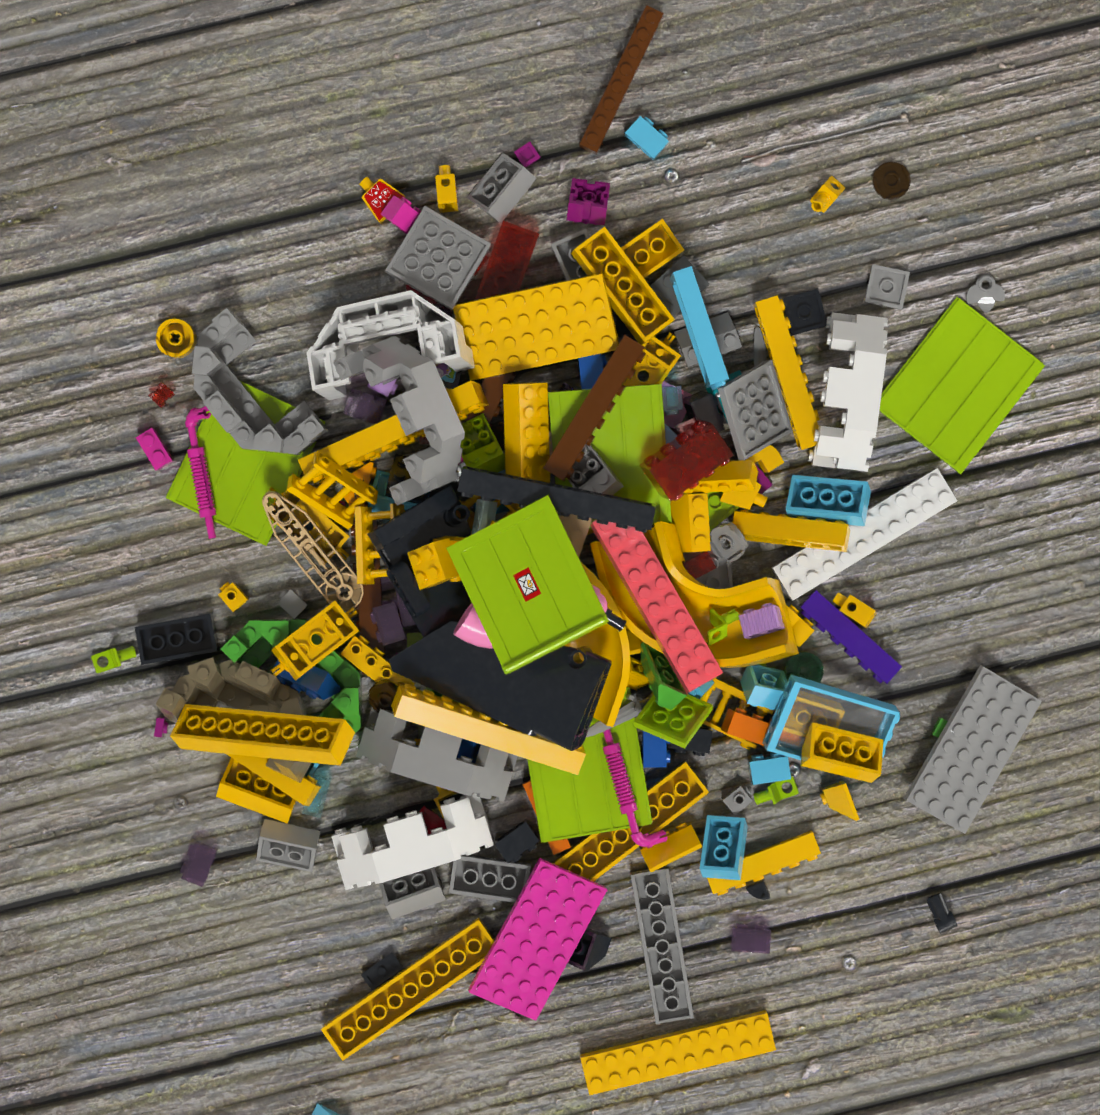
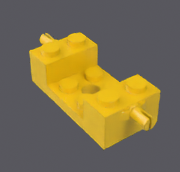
M669 332L664 341L652 337L644 343L646 356L641 363L637 362L634 367L636 370L631 380L627 379L624 386L662 384L681 357L679 353L670 347L676 336L673 335L668 341L672 335ZM640 371H646L649 374L647 381L641 382L638 379Z
M287 489L281 493L282 496L307 512L343 559L346 560L350 554L341 547L350 537L349 533L336 522H333L328 516L287 491ZM275 497L273 498V499H274L273 505L276 507V510H277L278 508H280L281 506H283V505L281 504V505L278 507V506L276 505V503H275V500H276L277 498H275ZM285 501V503L291 509L293 506ZM298 509L293 511L302 524L308 520L306 515ZM282 511L278 517L285 521L289 519L290 515L288 512ZM269 513L271 520L276 521ZM292 522L286 525V527L289 525L292 527V534H300V528L296 529ZM315 527L309 530L314 539L320 535ZM323 537L317 541L326 554L333 550ZM313 546L316 553L320 556L321 559H323V561L325 562L324 564H326V559L322 556L318 549L315 546Z
M336 601L324 608L271 650L280 663L271 669L272 673L275 672L273 675L277 676L285 670L289 672L295 681L359 632L350 620L357 614V611L352 607L345 613ZM312 635H319L322 639L321 644H314L311 640Z

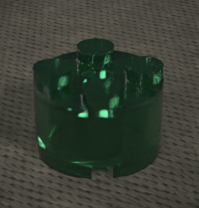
M801 651L799 654L790 656L784 665V673L787 682L790 675H795L820 683L823 678L824 667L816 655ZM800 667H808V670L806 671V676L804 674H799V672L801 671Z

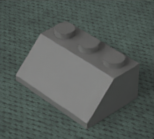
M502 153L467 198L490 217L502 223L537 178L524 166Z
M728 312L709 319L721 356L742 348L737 331ZM687 328L674 332L686 367L689 368L697 365L698 361Z
M264 819L259 836L256 860L312 872L321 831Z
M435 867L379 883L384 903L391 919L446 900Z

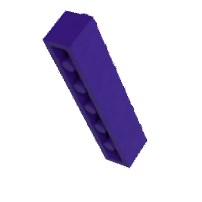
M814 590L801 604L800 608L802 611L800 613L808 620L810 618L814 619L817 622L815 626L824 633L826 630L831 635L829 639L837 646L841 643L845 647L844 652L851 658L855 656L859 659L858 664L865 671L870 669L874 673L872 677L880 684L882 682L888 684L902 668L898 662L817 590Z

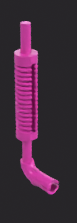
M204 406L190 410L186 416L185 426L188 428L191 449L187 450L188 458H191L189 462H191L190 469H193L191 472L193 473L192 476H194L192 479L194 480L193 483H195L194 487L196 488L194 490H196L195 494H197L196 497L198 498L196 500L199 501L197 503L200 509L198 510L200 518L205 517L208 538L211 539L216 538L212 516L217 514L215 507H213L215 504L213 503L214 500H212L213 496H211L213 493L211 492L212 489H210L211 485H209L211 484L209 482L210 478H208L209 472L206 471L208 468L206 467L207 464H205L207 461L204 460L206 459L204 457V447L199 448L195 429L199 420L208 419L211 416V413H206L209 410Z
M610 729L604 731L603 734L607 746L602 748L604 755H607L605 758L607 759L606 762H609L607 765L609 766L608 769H611L609 773H612L610 776H612L611 780H614L612 783H614L613 787H616L614 790L616 791L615 794H618L616 797L618 798L617 801H620L618 804L621 805L619 807L621 814H626L632 840L637 845L647 848L666 842L667 836L660 838V836L666 835L664 830L649 835L648 833L642 834V832H639L634 811L638 810L636 802H634L635 798L632 795L633 791L630 788L631 784H629L627 770H624L626 766H624V759L621 756L620 744H614Z

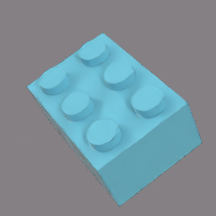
M707 815L700 862L702 877L741 880L748 830L745 818Z

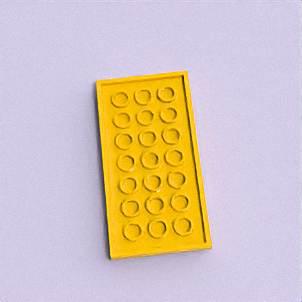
M603 273L456 304L453 308L456 321L463 326L466 345L473 352L475 368L468 369L470 381L615 351L619 345Z

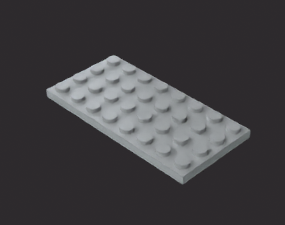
M980 665L903 799L965 834L1042 701Z

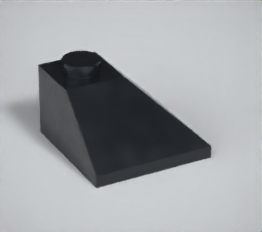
M586 928L568 963L587 972L606 956L612 938L598 931Z

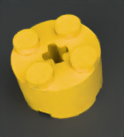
M168 319L158 327L156 344L165 355L172 358H183L189 355L195 348L197 343L196 333L187 322L181 319ZM174 334L180 335L178 343L172 342Z

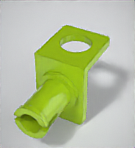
M713 608L710 609V623L715 628L707 632L708 645H712L727 637V625L739 620V614L735 609H731L721 616ZM717 631L720 632L717 637L712 638Z
M133 646L119 651L116 648H112L92 655L91 660L95 672L98 674L121 666L122 661L135 658L136 652ZM101 656L106 657L108 660V665L103 668L97 664V660Z
M791 776L789 780L772 782L767 786V790L754 793L753 796L757 805L770 800L773 801V804H777L782 799L799 794V790L794 777ZM789 782L792 785L793 789L790 793L783 791V783Z

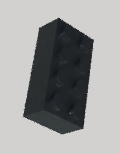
M213 613L134 627L141 665L220 651Z

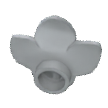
M985 274L977 279L976 285L969 288L966 296L967 304L977 302L980 309L988 313L993 308L995 301L1005 300V292L1001 286L995 284L992 276ZM983 281H987L989 283V286L987 288H984L982 286Z

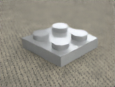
M872 264L864 302L902 310L910 272Z

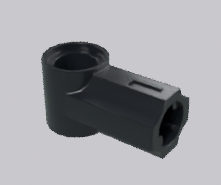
M941 892L926 899L940 934L958 926Z

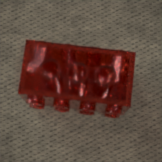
M699 420L692 424L691 428L677 435L672 442L662 446L654 455L648 456L639 466L661 497L669 501H676L684 495L683 492L688 488L690 490L695 488L699 484L698 481L703 477L708 478L714 474V469L718 466L722 467L728 464L733 453L712 423Z

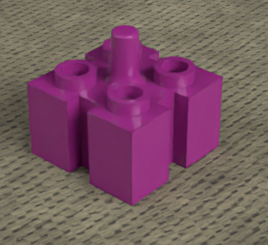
M572 178L566 220L605 226L610 183L595 181V184L587 183V180Z

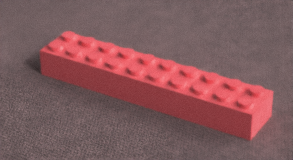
M596 520L590 525L685 692L688 694L721 675L723 672L643 532L636 531L633 526H628L627 529L619 528L613 522H608V525L596 523Z

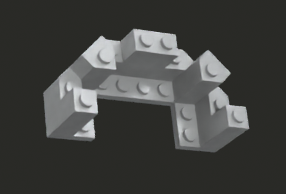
M228 308L224 309L212 319V324L199 333L198 346L194 348L192 374H195L193 388L204 401L203 404L224 430L231 434L242 449L300 455L329 431L305 401L274 424L227 366L256 342L255 338L233 311Z
M393 336L372 344L361 351L345 356L335 361L334 365L341 380L364 372L370 386L373 387L380 383L385 385L400 377L407 391L390 399L393 409L397 414L405 435L407 436L423 429L431 447L403 459L411 478L389 488L392 498L398 506L458 479L459 471H457L458 463H461L462 456L460 445L461 440L464 439L465 431L434 361L429 357L421 356L419 354L420 351L409 344H402L400 342L401 339Z
M371 708L356 757L360 759L367 757L369 758V763L378 767L386 766L385 770L460 794L471 796L473 792L477 794V797L491 799L492 796H496V800L504 802L518 756L481 744L475 763L469 757L461 756V758H457L462 738L428 727L424 728L419 746L410 739L401 741L407 721L394 717L393 711L380 709L378 713Z

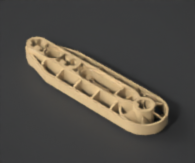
M276 491L266 492L263 496L262 504L278 541L329 604L334 601L338 603L339 600H342L340 607L343 611L350 610L352 607L355 608L363 597V585L357 584L355 572L305 510ZM268 497L272 499L274 497L277 498L275 500L276 505L279 507L282 504L283 506L276 510L272 503L268 504ZM285 501L293 507L290 509L289 506L285 503ZM298 509L306 515L308 520L302 524L293 511ZM286 511L290 517L288 520L283 521L278 517L279 513ZM269 513H270V514L272 515V517L276 520V521H274L273 523H272V521H271V518H270ZM292 522L296 529L300 528V534H292V527L290 525L286 527V525ZM309 522L320 533L315 539L305 528ZM277 523L288 535L283 540L276 534L274 525ZM322 537L333 549L327 554L317 543ZM289 538L300 550L295 555L284 544ZM313 546H315V547L318 549V551L322 554V556H323V557L326 559V561L330 564V566H331L330 568H327V567H326V565L324 564L325 562H324L323 559H321L320 556L316 553V551H315V549L313 548ZM309 550L310 554L313 555V557L317 560L318 564L320 566H323V568L326 570L324 573L320 570V568L316 565V563L312 560V558L308 555L306 551ZM334 552L344 563L339 569L329 558ZM300 554H303L312 565L307 570L296 559ZM346 567L350 570V572H341ZM312 569H315L324 580L319 585L308 574ZM335 571L336 574L332 575V576L328 579L327 576H328L331 572ZM333 578H336L339 583L336 584ZM324 584H326L325 594L320 589V587H322ZM344 587L345 589L347 587L348 594L344 595L343 593V595H341L340 588ZM336 591V594L327 595V592Z

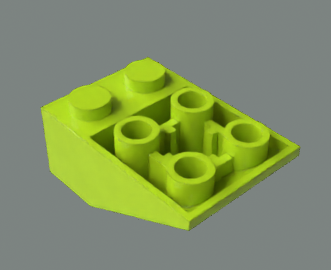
M484 414L462 423L465 435L464 439L461 440L460 447L462 448L461 457L465 465L493 472L504 470L505 455Z

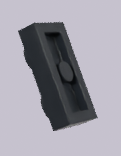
M391 952L363 972L361 976L371 990H373L403 969V965L395 954Z

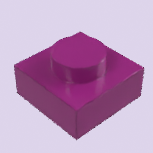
M530 141L514 151V154L525 168L540 159L539 154Z
M157 717L154 737L162 738L164 734H167L169 723L166 722V717Z

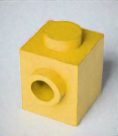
M235 582L224 584L220 588L221 593L218 594L232 612L238 610L249 600Z

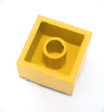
M449 538L429 543L407 553L419 590L439 585L459 576L446 549L451 546Z

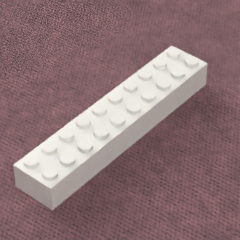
M935 468L870 507L867 511L865 526L849 525L850 536L847 552L804 547L771 568L778 580H780L790 600L793 601L957 502V499L938 468Z

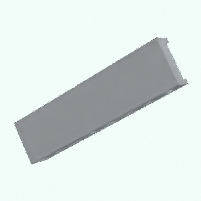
M668 866L661 867L651 873L649 869L630 872L656 1025L689 1018L694 1019Z

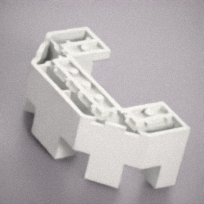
M410 290L337 307L329 323H326L317 336V341L307 351L312 390L328 400L346 397L345 385L351 383L350 377L344 380L340 379L334 362L358 352V343L418 330L421 355L431 358L434 364L445 363L456 372L475 368L473 352L466 345L463 326L459 322Z
M833 312L830 317L827 316L826 328H829L826 345H830L829 350L852 352L854 354H850L849 366H852V369L829 367L828 371H824L823 382L826 383V388L821 392L820 402H824V407L846 409V413H842L841 424H844V429L819 426V430L815 429L814 441H817V445L813 447V450L809 451L808 461H811V466L868 472L869 463H866V459L871 458L874 445L872 438L876 437L887 349H884V346L887 344V331L884 330V326H887L888 318Z
M472 792L471 796L463 795L459 800H455L454 797L444 800V804L440 807L447 829L443 830L442 827L431 830V834H428L422 812L417 813L415 810L405 813L406 817L399 819L398 816L388 818L387 823H384V829L390 846L387 847L386 844L375 847V851L367 827L362 828V825L347 831L346 828L335 830V834L331 837L338 857L337 863L345 890L354 888V884H357L358 888L371 885V882L379 884L461 859L460 855L466 854L468 856L480 851L479 847L483 845L485 848L494 846L493 835L482 799Z

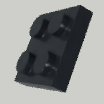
M818 289L782 298L785 305L784 314L785 317H788L791 325L789 329L791 336L826 327L827 319Z

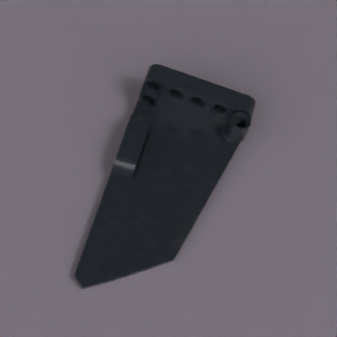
M452 485L433 494L367 534L387 568L386 573L423 638L451 621L459 622L468 606L472 603L462 581L450 582L448 580L439 585L419 590L407 554L410 551L432 543L434 538L443 536L468 537L471 535L467 521L470 511L467 506L461 504ZM456 510L461 514L460 519L456 516Z
M456 621L447 623L389 659L393 672L531 736L538 735L570 751L581 747L585 741L612 664L611 660L593 653L589 647L573 648L562 646L511 673L505 674L494 649L477 647L453 634L458 624ZM579 653L584 656V661L580 659Z

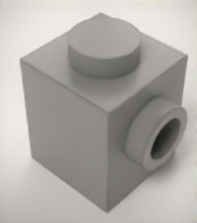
M286 589L278 597L280 599L278 604L294 619L309 605L303 600L305 596L298 589L295 591L293 589H290V591Z
M739 785L722 800L732 813L736 815L752 802L750 797L753 794L746 786L742 788Z

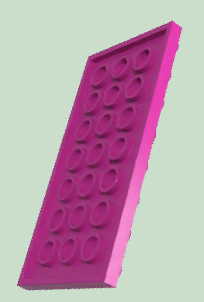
M539 858L468 989L469 993L536 1021L605 896L607 888Z

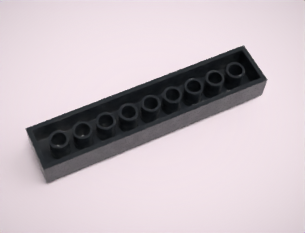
M463 466L458 486V492H462L461 496L473 498L474 495L481 496V500L490 502L493 499H498L500 504L511 505L512 502L518 503L520 508H524L549 495L555 510L558 511L560 516L569 517L570 514L577 515V519L589 521V518L597 519L596 523L608 525V522L616 523V527L625 529L628 526H633L636 531L647 533V529L652 530L656 504L468 466Z

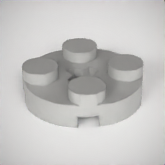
M734 523L720 524L710 533L711 549L720 559L725 558L729 562L736 561L744 554L745 549L748 547L747 540ZM726 539L730 542V544L727 545L725 543Z

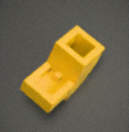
M771 445L746 459L753 460L754 463L758 462L764 473H769L784 463L779 452Z

